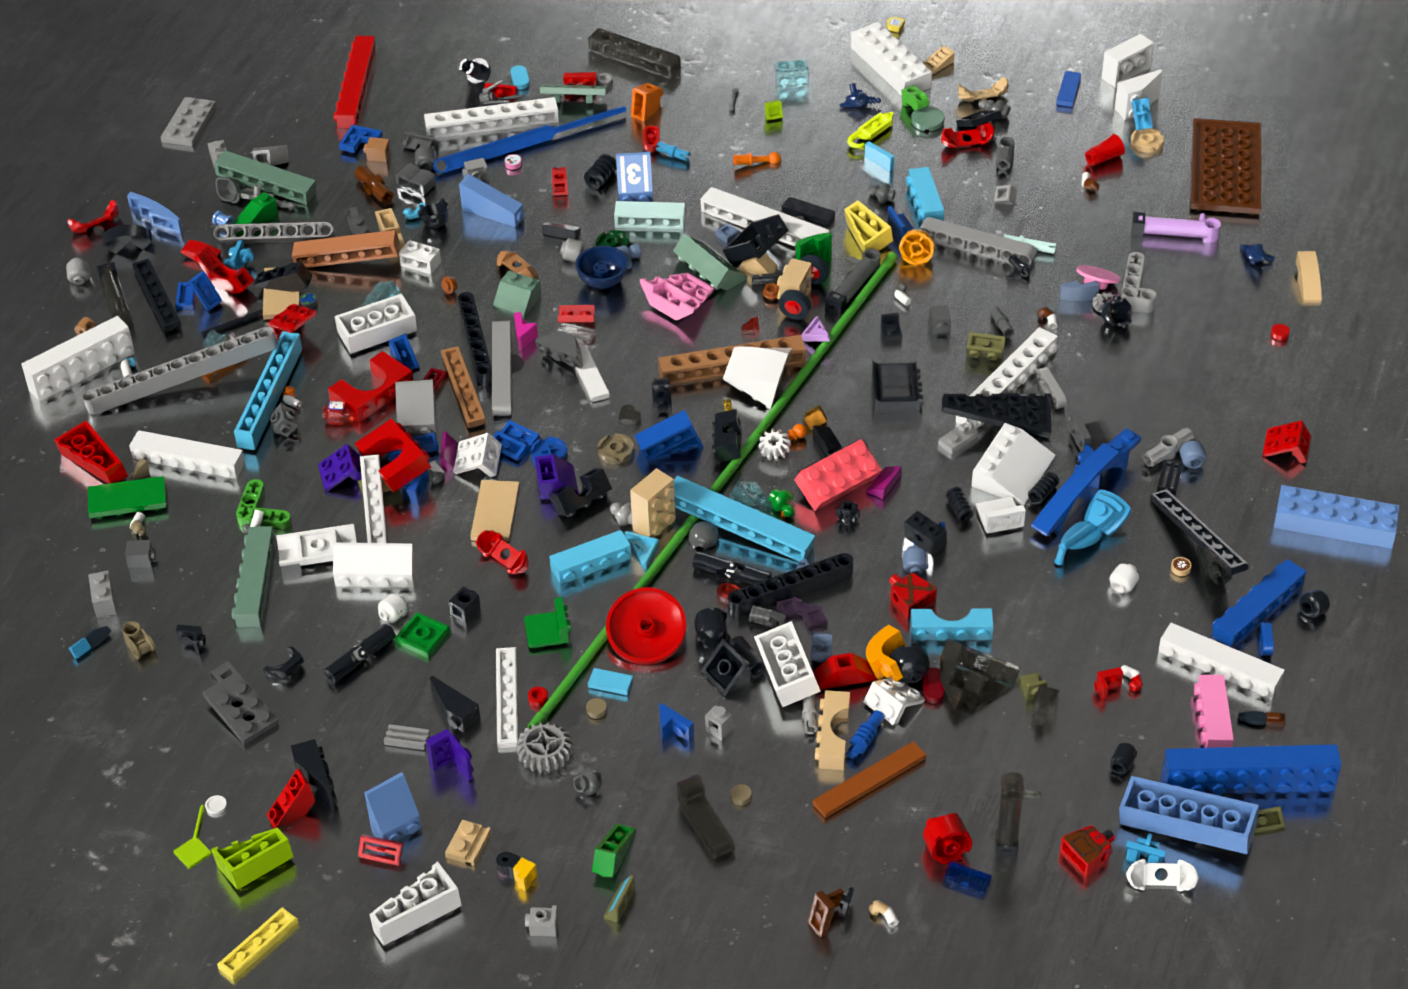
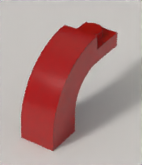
M209 246L205 247L194 257L211 283L228 293H240L255 281L245 267L233 270L225 266Z

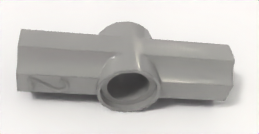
M1183 428L1173 435L1163 436L1160 443L1143 452L1141 458L1148 467H1153L1163 460L1174 459L1176 452L1180 451L1181 446L1188 441H1195V437L1189 428Z

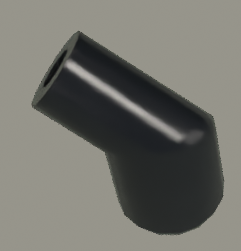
M1015 254L1009 257L1008 261L1023 277L1030 275L1032 272L1030 265L1022 262Z

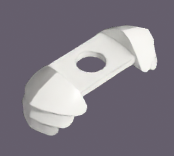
M1141 859L1134 862L1126 873L1131 886L1140 890H1145L1146 885L1177 886L1178 891H1184L1194 888L1198 881V874L1194 866L1183 860H1178V863H1146V859ZM1159 868L1166 869L1168 872L1167 878L1164 880L1156 879V870Z

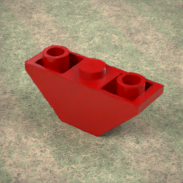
M854 653L833 655L813 671L820 690L876 681L868 660Z
M296 769L266 814L274 829L306 816L315 802L311 787L301 769Z

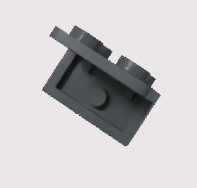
M1078 412L1071 413L1068 428L1081 452L1084 451L1085 445H1089L1096 451L1103 443L1108 444L1115 438L1105 420L1084 424Z

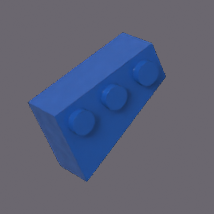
M685 410L635 435L647 461L670 456V453L681 450V453L687 452V448L698 446V448L704 447Z

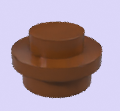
M450 276L444 277L441 284L443 290L448 294L453 293L458 286L456 279Z
M775 283L767 284L763 289L764 297L776 299L779 286Z

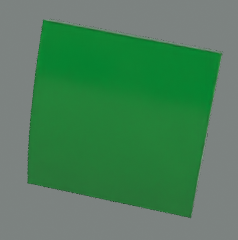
M821 233L797 241L796 259L801 260L806 255H815L822 258L826 263L831 262L832 234Z

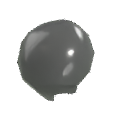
M708 522L694 524L688 535V542L694 549L700 546L706 550L715 546L719 540L718 529Z

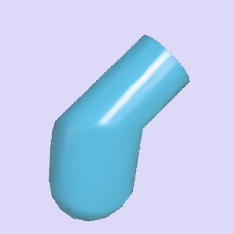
M419 206L413 211L411 208H406L403 211L405 218L409 220L419 218Z

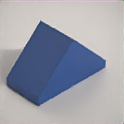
M406 333L388 340L391 357L410 370L420 367Z

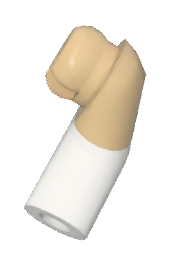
M875 900L873 904L869 905L871 914L876 916L880 912L884 915L889 927L898 925L899 921L891 906L880 900Z

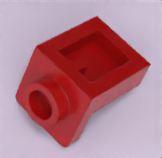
M1121 667L1097 672L1094 688L1096 693L1100 694L1102 700L1107 699L1109 688L1114 689L1122 685L1123 671Z

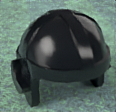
M441 198L437 204H428L425 207L419 205V219L423 220L424 224L429 228L438 229L443 227L449 218L448 203L445 202L444 198Z
M1121 295L1112 296L1113 299L1107 300L1102 306V319L1113 327L1123 326L1124 328L1132 323L1131 304Z

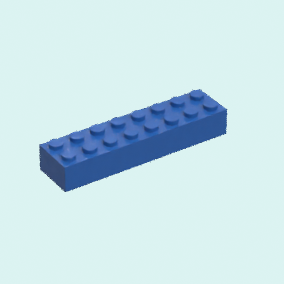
M1337 744L1177 748L1165 750L1161 776L1162 782L1165 784L1216 795L1329 792L1336 789L1342 764Z

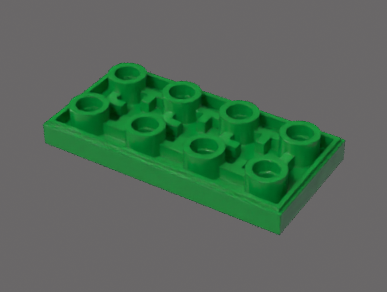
M164 476L88 486L89 518L167 508Z

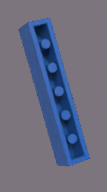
M1288 559L1282 564H1277L1272 573L1266 574L1258 585H1254L1246 596H1241L1236 605L1229 607L1221 618L1218 617L1213 622L1212 637L1220 643L1234 648L1260 622L1264 621L1304 584L1307 571Z

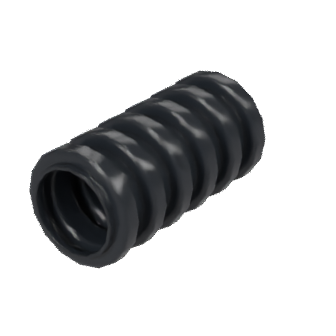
M1046 472L1028 492L1029 499L1035 504H1041L1059 484L1057 475L1053 472Z
M953 487L948 490L946 498L958 520L961 522L970 520L974 515V511L969 505L960 487Z

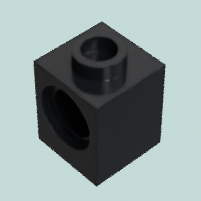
M464 586L448 601L450 614L465 623L481 608L479 595L474 590H469Z

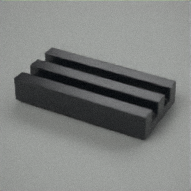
M1164 460L1157 491L1167 489L1176 495L1183 463L1175 465V462L1169 464L1167 460ZM1166 469H1170L1166 486L1164 488L1162 487L1165 472ZM1177 470L1173 489H1169L1173 471Z

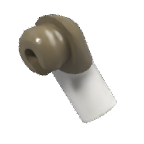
M141 512L136 513L130 524L132 532L139 536H143L147 531V528L142 526L145 515Z

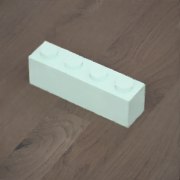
M616 201L614 212L615 228L684 230L685 203Z

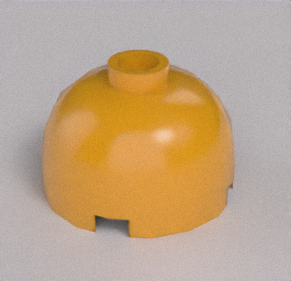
M921 229L908 231L902 237L899 245L902 258L912 265L928 262L935 249L932 236Z

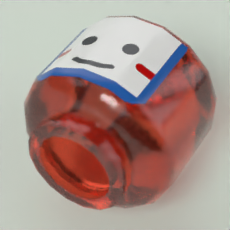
M329 401L327 405L323 406V420H326L328 425L342 426L345 424L346 419L349 420L350 408H346L345 402Z

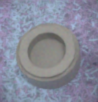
M607 73L598 75L597 85L607 86V88L612 86V75Z

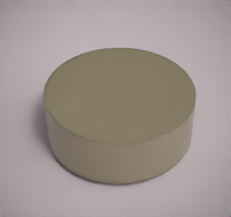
M600 698L589 700L586 704L587 715L594 719L605 716L607 713L606 702Z
M739 784L731 789V801L734 804L743 806L751 801L752 792L747 785Z

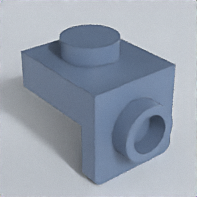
M812 633L811 660L824 663L832 656V633Z

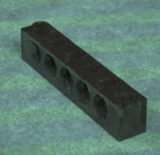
M597 28L588 37L589 51L672 79L681 69V58L679 55L616 33Z

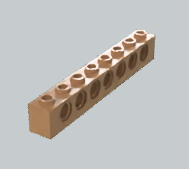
M801 335L658 357L659 373L662 379L667 377L671 384L724 376L734 347L792 348L787 365L785 366L806 363V348Z

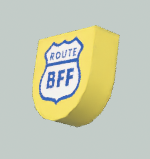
M889 18L886 27L890 31L899 33L905 24V19Z

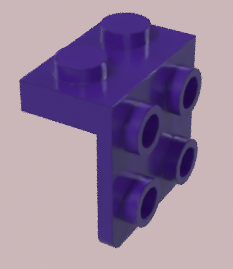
M445 729L426 740L429 766L433 771L452 761L468 781L473 780L472 755L467 748L462 747L459 738L455 734L452 735L448 729Z

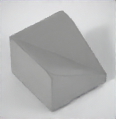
M1012 185L996 186L994 202L1015 205L1017 189Z

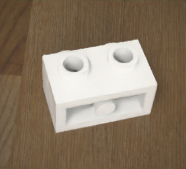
M409 240L399 252L401 266L430 275L441 263L440 249Z

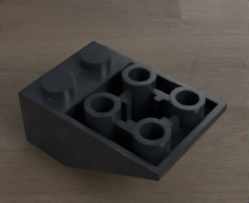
M316 739L291 745L295 769L302 770L311 787L314 798L331 813H335L334 804L337 803L335 791H333L335 790L333 780L328 775L330 772L328 764L324 759L322 746H317Z

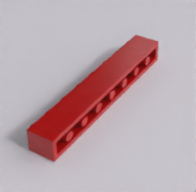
M355 36V40L351 44L352 52H349V62L347 61L346 64L347 71L344 72V81L341 83L342 91H339V101L336 103L337 112H334V122H337V128L349 129L351 125L358 126L376 53L375 36Z

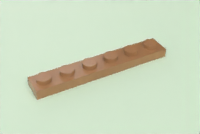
M459 347L441 350L442 359L468 428L486 424V418Z

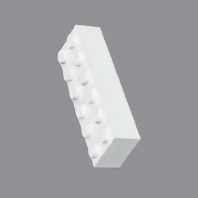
M879 22L851 32V48L900 95L901 89L913 85L922 91L931 88L932 71Z
M116 316L21 365L29 391L40 402L135 354L129 327Z

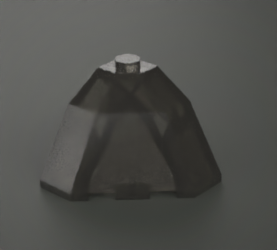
M947 639L940 656V681L952 707L968 714L975 712L976 708L981 704H987L998 697V693L1004 689L1009 690L1012 688L1021 669L1018 665Z

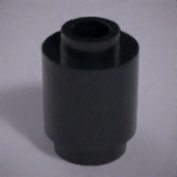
M1120 743L1117 746L1110 760V768L1113 772L1122 775L1130 770L1137 756V751L1133 745Z

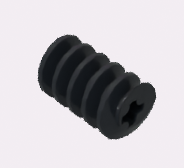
M607 154L601 155L585 172V183L593 189H599L600 186H603L608 178L617 170L616 159Z

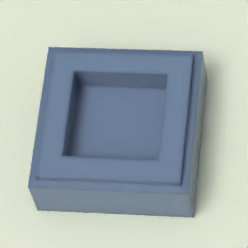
M729 223L715 231V235L726 243L731 242L740 234V231Z

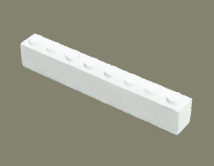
M713 187L700 199L701 211L703 213L744 228L753 221L779 214L789 230L779 241L795 246L796 242L803 238L821 233H830L828 229Z

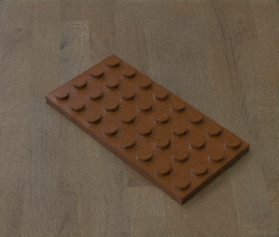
M1193 119L1190 209L1249 214L1261 213V123Z

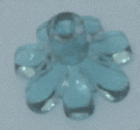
M211 330L207 335V339L203 340V345L205 348L224 342L226 337L216 333L215 330Z

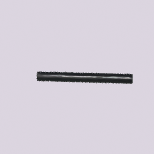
M263 309L202 331L201 334L203 338H207L263 316Z

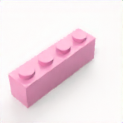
M1199 675L1198 683H1194V695L1198 696L1196 700V710L1200 712L1198 725L1203 730L1201 732V744H1205V748L1232 747L1234 738L1224 675Z

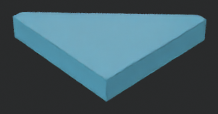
M625 531V537L630 543L633 552L643 568L647 569L659 546V539Z

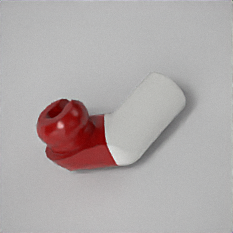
M1123 665L1121 667L1123 675L1131 680L1128 684L1130 686L1129 689L1133 692L1141 690L1143 681L1139 671Z

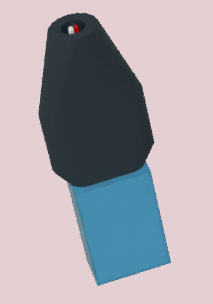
M103 626L93 629L84 638L70 646L69 650L73 657L78 658L91 648L101 644L111 632L110 628Z

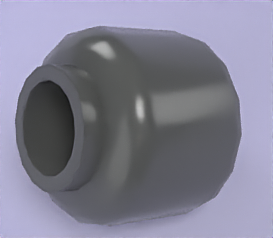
M429 146L419 147L415 151V165L421 170L430 171L433 169V164L437 160L436 151Z

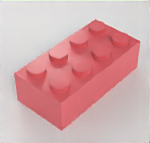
M860 439L800 471L794 481L813 510L817 511L876 479L882 469L863 440Z

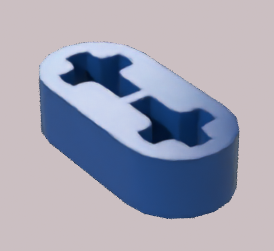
M1260 622L1259 625L1261 656L1273 655L1274 642L1271 622Z

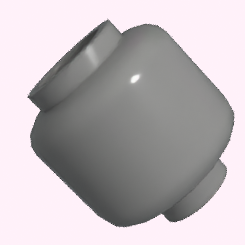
M568 238L562 243L560 255H562L563 260L576 263L579 254L586 249L583 248L584 244L582 241Z
M73 258L67 263V279L70 282L81 285L89 280L90 269L87 261L82 258Z

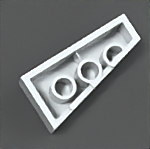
M438 862L432 865V870L427 874L423 872L418 876V881L410 887L405 886L401 889V893L396 898L391 897L369 914L373 931L383 946L462 906L457 886Z

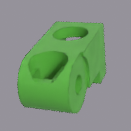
M913 85L901 89L902 105L906 107L910 105L914 110L929 106L928 96Z

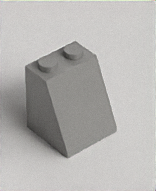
M433 380L396 382L397 423L400 422L405 431H408L412 437L432 432L436 436V400Z

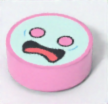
M512 154L505 158V166L508 169L515 170L522 165L519 155Z

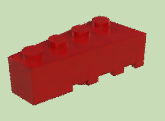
M87 420L54 439L61 455L107 484L117 483L128 477L122 462Z

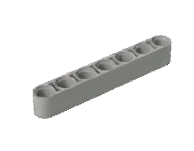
M931 217L925 218L919 228L928 232L932 236L934 243L1010 263L1008 261L1009 257L1015 254L1022 262L1031 265L1037 254V249L1031 244Z
M329 222L218 225L214 229V236L221 244H237L240 240L244 242L243 244L292 243L332 238L336 234ZM308 229H313L311 235H305ZM325 229H331L329 234H322ZM290 230H296L294 235H288ZM239 231H244L243 236L236 237ZM256 231H261V234L259 236H254V233ZM272 231H279L276 236H271ZM221 232H227L225 237H219Z
M510 320L492 321L493 417L512 416Z

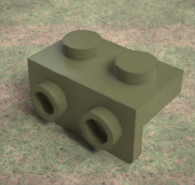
M969 332L966 355L973 358L987 357L989 360L1002 359L1006 337Z

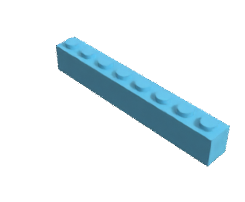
M282 331L277 341L278 346L272 351L234 430L237 448L256 449L270 419L269 415L274 411L302 351L300 333Z
M676 476L674 479L675 508L798 562L805 558L807 559L813 550L815 535L709 490L704 486L693 483L688 479Z

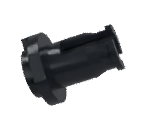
M466 58L460 62L459 69L466 73L470 82L480 84L486 82L490 77L491 68L486 60L482 58L468 60Z

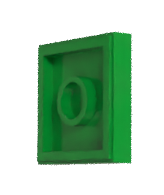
M416 612L394 640L396 644L428 658L451 630L450 626Z

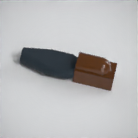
M1262 711L1238 713L1239 721L1251 725L1285 728V713L1268 711L1266 713Z

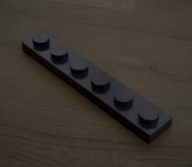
M149 258L132 263L133 270L164 332L182 327L181 321Z

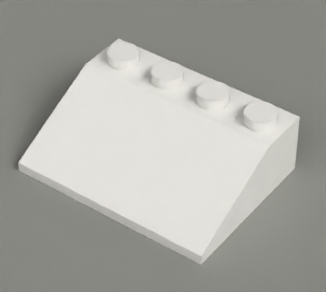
M1004 423L974 468L972 487L1001 498L1012 497L1015 503L1025 506L1029 499L1028 492L1046 473L1055 459V454L1023 429Z

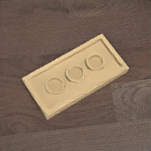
M264 268V271L272 270L274 268ZM264 288L263 320L273 319L275 315L283 312L289 305L296 304L300 306V290L289 292Z
M481 480L470 535L471 540L477 541L478 535L484 530H493L502 535L503 541L510 542L520 487L519 482Z

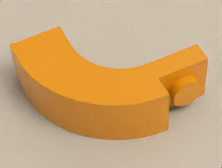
M891 625L881 629L869 641L866 648V658L877 679L880 680L885 676L897 682L903 676L897 662L889 658V656L898 647L903 645L906 647L900 631Z

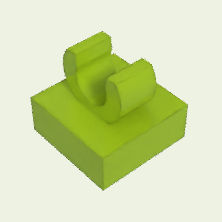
M780 100L764 103L766 120L783 118L782 102Z

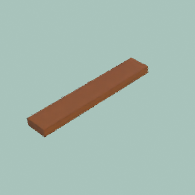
M912 741L815 798L813 806L824 818H827L926 759V753Z

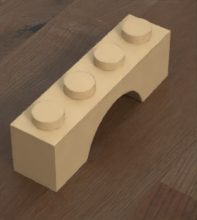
M825 690V698L820 699V711H823V715H819L818 727H822V729L817 731V743L820 744V747L815 749V760H819V769L844 770L846 741L837 737L832 730L838 724L848 721L850 692Z

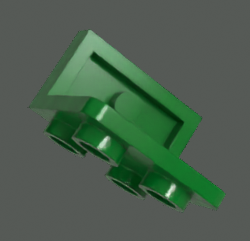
M562 597L554 598L555 612L524 617L528 646L530 648L569 643L568 632L572 631L570 619L566 620V617L569 616L568 606L563 605Z

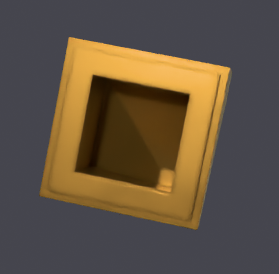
M817 405L804 413V420L809 428L813 430L814 425L820 426L827 422V415L821 405Z

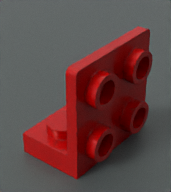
M292 304L280 314L275 315L268 322V325L273 329L278 341L282 331L293 333L316 316L317 313L315 310Z
M1301 420L1268 428L1263 449L1264 457L1292 451L1293 456L1298 459L1300 464L1307 462L1311 434L1304 422Z

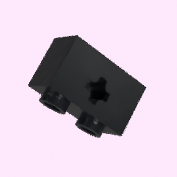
M918 510L904 522L905 537L913 543L915 542L916 545L921 546L933 557L947 546V531Z

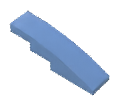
M130 192L127 195L130 209L140 211V216L151 220L152 226L179 234L183 232L180 219L163 205L134 192Z

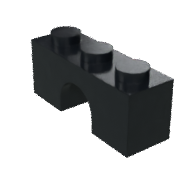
M737 409L716 413L715 421L712 422L715 432L712 433L714 442L712 451L714 456L717 455L719 462L741 458V444L738 435H742V423Z
M594 468L580 476L583 487L578 495L575 493L573 486H563L549 494L557 514L570 517L577 513V509L590 506L592 504L591 501L594 499L605 497L607 495L606 492L612 490V487L604 469Z

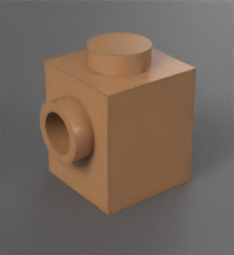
M370 137L367 144L364 145L367 161L387 163L391 153L389 139Z

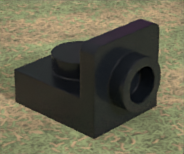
M899 313L881 315V332L884 342L902 340Z
M177 625L176 634L179 643L193 644L195 653L200 654L202 647L206 644V635H203L202 627Z

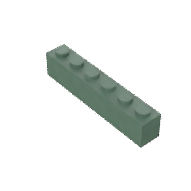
M226 150L223 151L215 162L217 176L234 178L239 180L241 184L253 188L255 184H259L262 191L305 205L316 194V180Z
M272 526L249 527L248 535L244 536V545L246 547L242 549L243 563L239 565L241 576L237 578L238 593L234 594L236 606L232 608V619L236 621L237 628L261 627L275 541Z

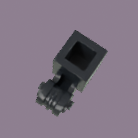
M667 377L663 379L654 378L653 384H651L653 412L672 411L671 383Z

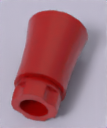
M1112 134L1106 140L1086 151L1085 158L1090 166H1095L1124 155L1125 147L1121 138L1116 134Z

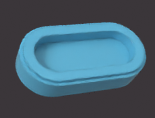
M520 65L512 67L510 74L513 86H517L519 90L528 88L530 83L526 68Z

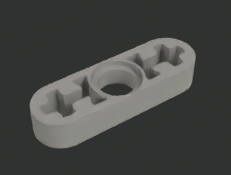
M1047 367L1037 369V380L1045 393H1051L1053 407L1055 409L1066 407L1065 394Z

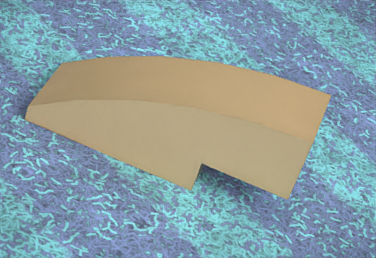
M392 208L376 211L375 216L380 232L396 230L400 242V252L405 243Z
M1298 251L1296 266L1303 303H1321V282L1316 251Z

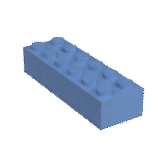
M1281 485L1274 528L1392 549L1397 530L1399 505Z
M1134 776L1130 778L1119 807L1120 825L1248 854L1259 816V805Z

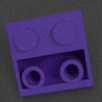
M554 454L534 457L541 500L549 499V494L563 486H573L575 493L579 494L573 464Z

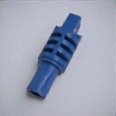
M878 710L873 711L867 722L859 726L849 741L851 746L847 750L846 755L850 759L857 757L859 753L863 754L877 735V728L885 717L882 712Z

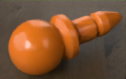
M796 424L792 430H788V439L790 441L792 439L797 441V438L805 437L807 434L806 426Z

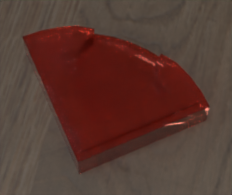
M758 317L750 318L748 322L742 325V335L759 334Z

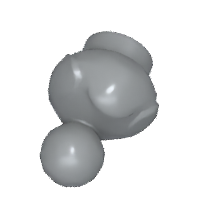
M613 503L610 506V511L615 516L620 526L632 525L631 504Z

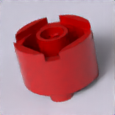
M957 813L942 815L937 818L932 817L926 821L923 839L934 860H938L941 864H951L963 858L962 854L966 851L969 853L973 841L963 820Z

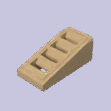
M942 46L923 64L932 71L933 75L954 62L955 52L946 46Z

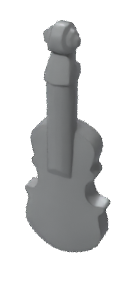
M255 184L254 188L246 187L239 191L241 198L251 200L263 193L259 184ZM276 199L277 207L288 208L289 210H293L295 207L292 202L287 203L285 200Z

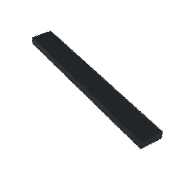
M1165 489L1150 495V500L1230 575L1249 570V564L1169 490Z

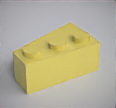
M857 200L844 209L847 225L862 253L867 249L880 251L893 242L891 226Z

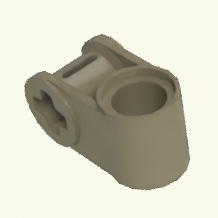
M129 621L123 625L122 632L125 643L137 660L141 658V655L156 650L153 640L146 634L139 623Z

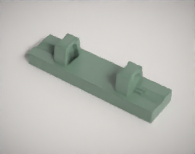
M542 84L540 86V94H553L556 102L561 101V94L586 95V103H593L594 95H606L607 86Z

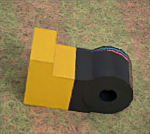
M502 852L496 858L499 875L516 880L518 888L524 891L529 888L538 876L536 864L516 854Z

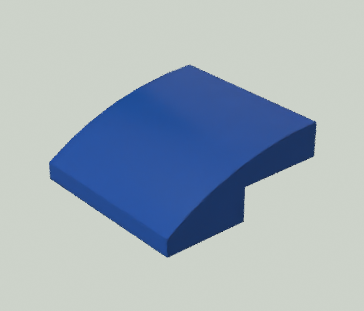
M511 420L506 423L501 432L496 431L493 435L502 444L500 453L516 461L522 459L530 451L532 444L541 438L538 433Z

